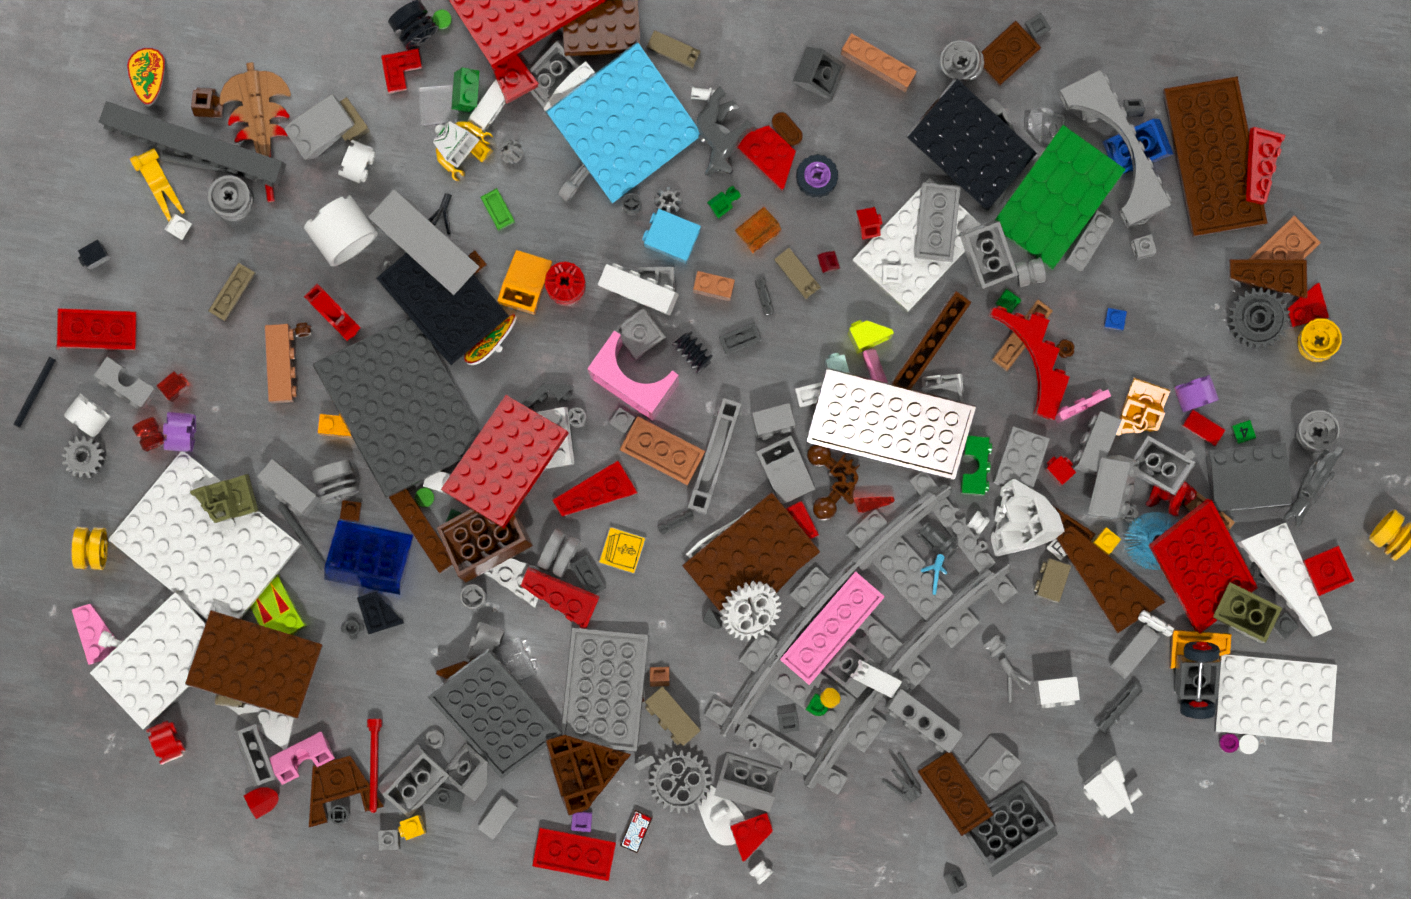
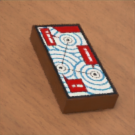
M635 810L620 846L638 853L653 817Z

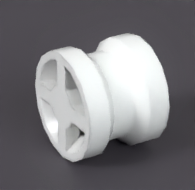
M977 511L967 526L974 528L976 533L980 534L990 519L983 517L981 512Z
M763 860L749 872L751 876L757 879L756 882L759 885L773 873L771 869L765 866Z

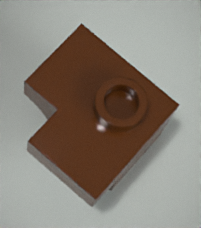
M197 87L196 90H193L191 109L194 116L223 118L224 105H220V97L216 96L217 91L215 88Z

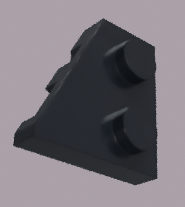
M376 592L357 597L368 635L404 624V621Z

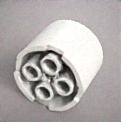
M351 195L347 199H344L342 196L330 202L319 210L314 220L309 219L304 225V230L330 266L340 265L353 258L371 244L378 235L376 229Z

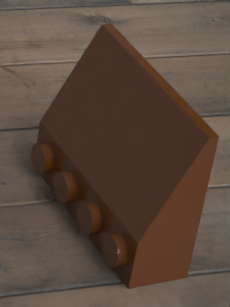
M472 509L437 527L457 576L465 582L474 579L533 546L516 512L504 529Z

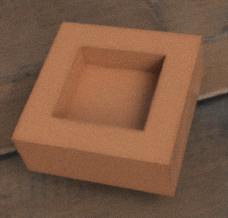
M650 667V687L670 686L669 667Z

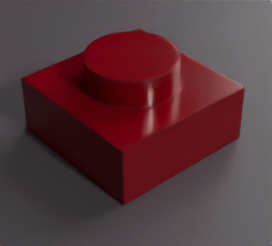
M835 251L823 252L817 255L823 273L841 269Z

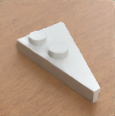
M245 704L244 708L229 707L251 725L256 724L260 732L282 749L289 748L294 718Z

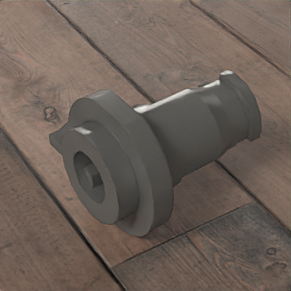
M930 522L926 523L919 530L920 533L917 537L922 538L925 544L936 553L933 558L934 560H936L938 554H942L944 556V564L958 550V539L955 537L948 539L938 529L933 528Z

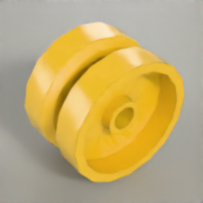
M76 527L72 539V563L74 569H86L90 565L93 570H104L108 555L106 528L94 527L90 532L87 527Z

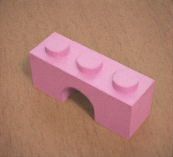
M322 732L314 734L269 757L274 774L282 785L300 776L298 767L305 760L311 759L319 767L335 759L330 744Z

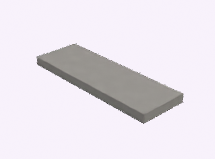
M394 189L368 216L377 227L452 295H455L479 268L472 259Z

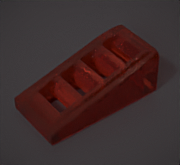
M894 497L854 498V506L859 515L893 504L895 499Z

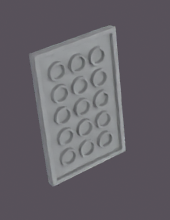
M572 628L561 729L562 735L571 736L611 749L638 752L649 635Z

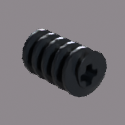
M691 331L683 334L672 346L678 344L676 350H683L681 356H688L686 359L687 363L693 361L691 368L698 367L696 374H698L711 363L710 360L713 355H705L708 349L701 350L700 348L703 344H695L698 338L691 339L690 337L693 333Z

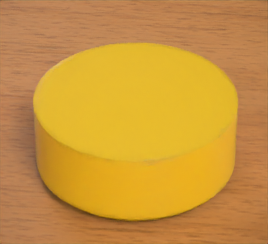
M833 688L825 689L820 695L821 702L828 708H834L841 700L840 694Z

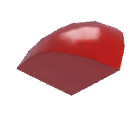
M260 787L243 795L256 819L273 810L279 800L278 794L268 787Z

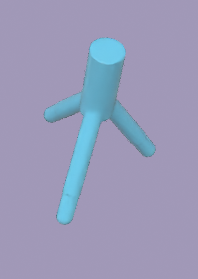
M942 554L937 555L933 565L921 569V572L935 570L933 595H936L939 571L945 575L947 574V571L942 567L944 561Z

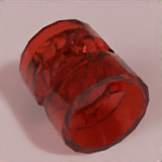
M155 417L142 420L132 427L136 437L140 438L139 444L143 452L151 451L164 444L165 437L161 431H158L159 425Z

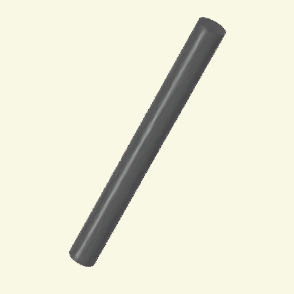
M283 504L278 507L321 571L328 567L286 505Z

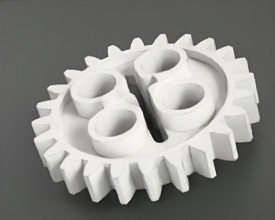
M752 581L749 586L745 582L744 588L738 585L737 592L731 591L732 597H725L728 603H722L725 609L720 610L723 615L720 619L726 631L732 634L734 638L739 637L740 640H743L746 637L749 641L751 636L757 639L759 633L763 636L765 629L770 631V624L776 625L773 620L779 619L777 613L781 612L779 608L781 602L778 600L780 597L772 587L770 588L767 583L763 585L761 581L758 584Z

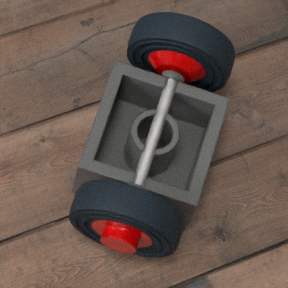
M1203 641L1189 642L1185 644L1184 655H1177L1174 691L1179 699H1184L1180 704V712L1186 717L1208 719L1215 715V703L1207 700L1218 699L1221 662L1218 658L1220 649L1213 643Z

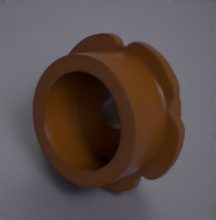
M308 323L296 324L297 328H294L296 337L311 335L312 326H309Z
M1063 339L1057 344L1056 347L1060 348V357L1067 358L1074 354L1075 346L1073 342Z

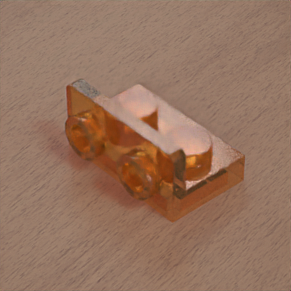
M765 207L761 208L735 229L736 234L752 253L762 248L767 241L777 236L781 231L778 221Z

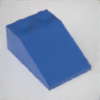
M1151 119L1134 127L1136 131L1135 137L1138 141L1142 142L1145 148L1144 154L1146 158L1151 159L1152 163L1174 154L1160 119ZM1119 134L1102 141L1108 157L1126 169L1123 174L1133 171L1130 152Z

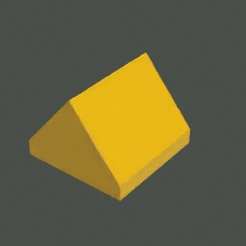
M480 139L470 152L479 161L484 162L493 150Z

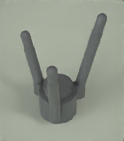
M899 753L898 757L912 783L909 782L907 784L895 769L892 770V773L904 786L902 791L886 780L882 782L904 800L908 799L912 803L922 794L919 789L921 786L916 782L901 753Z

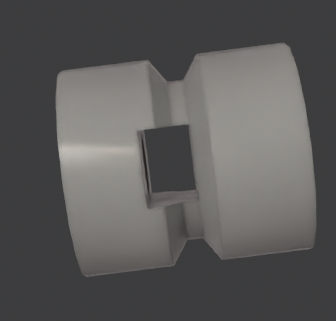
M1041 258L1032 259L1028 264L1025 261L1014 263L1018 273L1015 276L1018 287L1029 286L1031 282L1034 284L1046 282L1045 268Z
M469 584L462 589L460 601L468 609L479 610L486 604L487 594L480 586Z

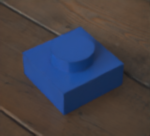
M1107 308L1104 328L1123 331L1127 311Z

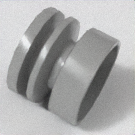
M957 40L952 41L943 49L940 63L942 70L950 78H957L961 82H969L976 79L983 71L984 57L980 49L972 43ZM962 58L968 60L967 62H965L966 66L960 64L962 62Z
M1324 410L1309 412L1301 419L1296 428L1298 445L1304 451L1311 454H1320L1323 450H1328L1337 442L1340 435V426L1337 419L1331 413ZM1314 430H1315V431H1318V430H1319V431L1321 432V433L1319 434V437H1318L1317 435H1316V436H1313V435H1312V433L1314 432Z
M350 460L331 463L311 472L315 485L324 484V487L317 491L318 495L327 494L319 498L321 504L337 503L359 492L357 486L349 488V486L357 483L356 480L346 479L347 476L353 473Z

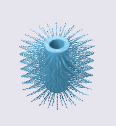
M1154 512L1152 517L1144 523L1141 521L1145 519L1147 514L1139 516L1137 519L1139 522L1136 520L1135 522L1138 525H1142V527L1136 524L1134 527L1132 524L1131 529L1127 531L1132 534H1124L1135 537L1125 539L1142 540L1126 541L1142 542L1136 543L1140 545L1126 548L1133 549L1127 553H1131L1128 556L1133 555L1132 559L1134 560L1140 557L1136 562L1144 566L1147 565L1149 567L1147 564L1149 562L1152 570H1154L1153 563H1155V570H1157L1158 562L1149 544L1153 542L1154 537L1157 539L1178 521L1176 520L1171 524L1173 521L1171 519L1173 518L1165 520L1161 516V512H1156V521Z

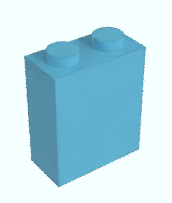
M658 209L657 213L653 212L649 223L652 225L650 230H646L643 235L644 247L686 264L700 233L701 226Z

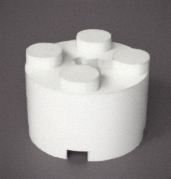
M352 140L351 145L353 147H348L341 164L343 171L339 170L338 175L359 184L361 181L365 183L369 174L367 166L368 164H373L376 152L373 151L374 148Z
M81 393L64 414L70 422L75 423L78 428L92 437H95L111 417L102 410V407L95 402H90Z

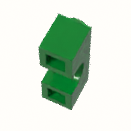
M967 436L963 456L975 459L978 468L974 474L962 475L960 490L962 495L984 496L985 492L989 491V481L986 480L987 473H990L991 469L988 454L992 453V443L989 442V437Z

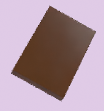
M1015 21L981 51L984 57L983 70L1000 87L1041 50V47Z

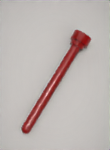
M367 719V728L371 732L369 810L371 813H375L377 811L378 732L382 728V719Z

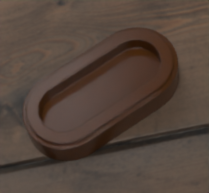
M776 113L772 118L773 129L790 146L799 145L803 138L802 131L786 113Z

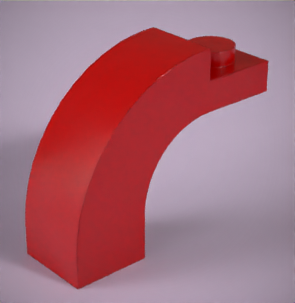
M318 283L303 296L346 341L354 337L361 328Z

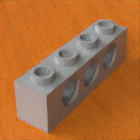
M898 688L894 697H890L885 704V707L889 709L887 712L895 719L900 717L904 720L902 723L911 731L915 728L919 731L918 736L926 742L929 739L935 743L933 747L941 753L944 750L950 753L963 735L900 688ZM909 705L911 713L904 715L903 709ZM926 717V724L920 727L919 719ZM937 728H941V736L935 738L934 731Z

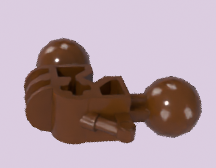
M812 444L807 450L809 462L814 466H825L830 470L828 475L831 478H838V482H835L829 488L831 490L829 495L819 497L813 504L814 515L818 519L826 521L835 516L837 512L836 503L840 498L850 505L854 503L853 492L859 478L856 470L860 464L856 467L852 465V458L849 461L844 458L846 453L837 462L831 457L830 448ZM851 475V480L853 482L850 481L847 483L845 481L847 479L845 476Z

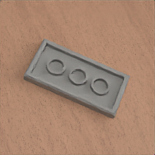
M922 183L914 258L953 262L960 186Z

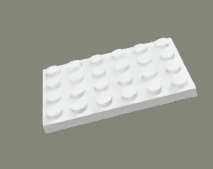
M931 178L926 181V183L937 184ZM922 187L880 230L881 236L873 237L852 260L907 312L912 309L965 252L959 233L981 225L959 205L953 262L914 258ZM883 264L902 265L901 285L882 284Z
M175 592L96 666L90 674L142 729H145L189 687L185 685L206 623Z
M1236 655L1220 656L1219 694L1216 703L1214 731L1332 742L1337 665Z

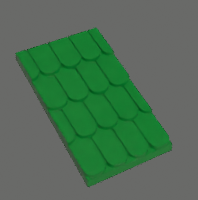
M1062 125L995 220L1000 221L1006 238L1035 259L1041 258L1043 264L1053 270L1126 169Z

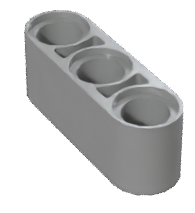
M1145 623L1114 659L1110 667L1123 678H1127L1159 640L1160 635Z

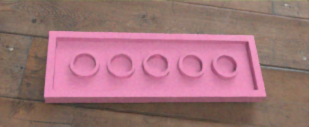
M855 571L780 660L810 685L885 596Z

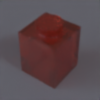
M175 371L156 385L170 402L176 400L190 388L186 384L188 382L187 378L182 373L178 374Z

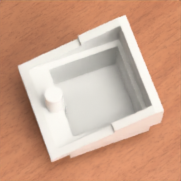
M1114 755L1100 766L1101 769L1084 782L1083 789L1084 794L1090 801L1094 799L1096 802L1095 808L1101 816L1106 815L1107 818L1124 807L1132 814L1134 812L1132 802L1143 795L1139 788L1130 795L1128 794L1124 784V773L1117 756Z

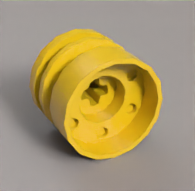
M1328 319L1310 321L1300 331L1297 338V347L1300 354L1311 362L1328 360L1339 350L1342 343V334L1339 327ZM1316 339H1317V340H1319V339L1322 340V342L1320 343V345H1319V344L1315 345V344H1314V341H1315Z
M1396 509L1390 511L1379 522L1368 538L1378 548L1387 543L1384 553L1386 555L1391 553L1390 558L1394 561L1407 553L1411 548V522L1401 526L1405 517Z

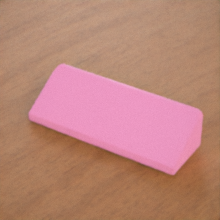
M876 350L863 351L862 357L870 378L888 383Z

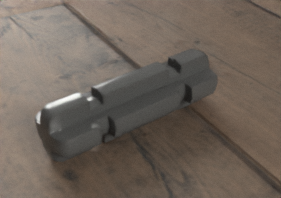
M759 278L755 280V285L758 288V295L763 306L764 315L773 314L774 309L773 305H771L768 288H766V281L764 278Z
M687 510L682 515L679 514L667 520L666 523L659 524L657 528L661 534H664L669 529L673 530L685 524L686 521L693 520L694 516L691 510Z

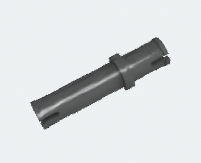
M1133 683L1117 703L1106 711L1107 714L1096 725L1102 733L1106 734L1109 728L1120 720L1119 717L1143 691L1141 687Z

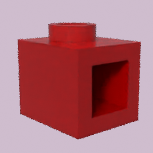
M875 207L857 210V223L862 240L881 236L880 225H882L881 214H877Z
M1054 456L1046 463L1048 467L1045 471L1059 487L1077 473L1072 468L1073 464L1067 457L1063 458L1060 456L1056 458Z

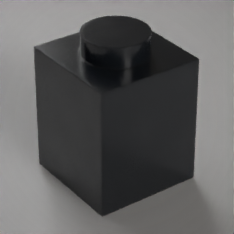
M98 239L78 250L80 254L78 259L83 267L86 266L90 270L111 259L102 242Z

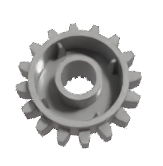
M83 436L82 440L79 437H75V442L68 441L69 448H63L67 452L66 454H61L62 457L66 458L62 464L68 465L66 468L67 472L73 470L72 476L76 477L79 473V478L84 479L85 474L91 478V473L98 474L97 469L99 467L103 468L101 461L105 460L102 457L105 451L99 449L100 443L94 444L95 439L90 438L88 441L86 436ZM86 452L87 459L81 462L80 455Z

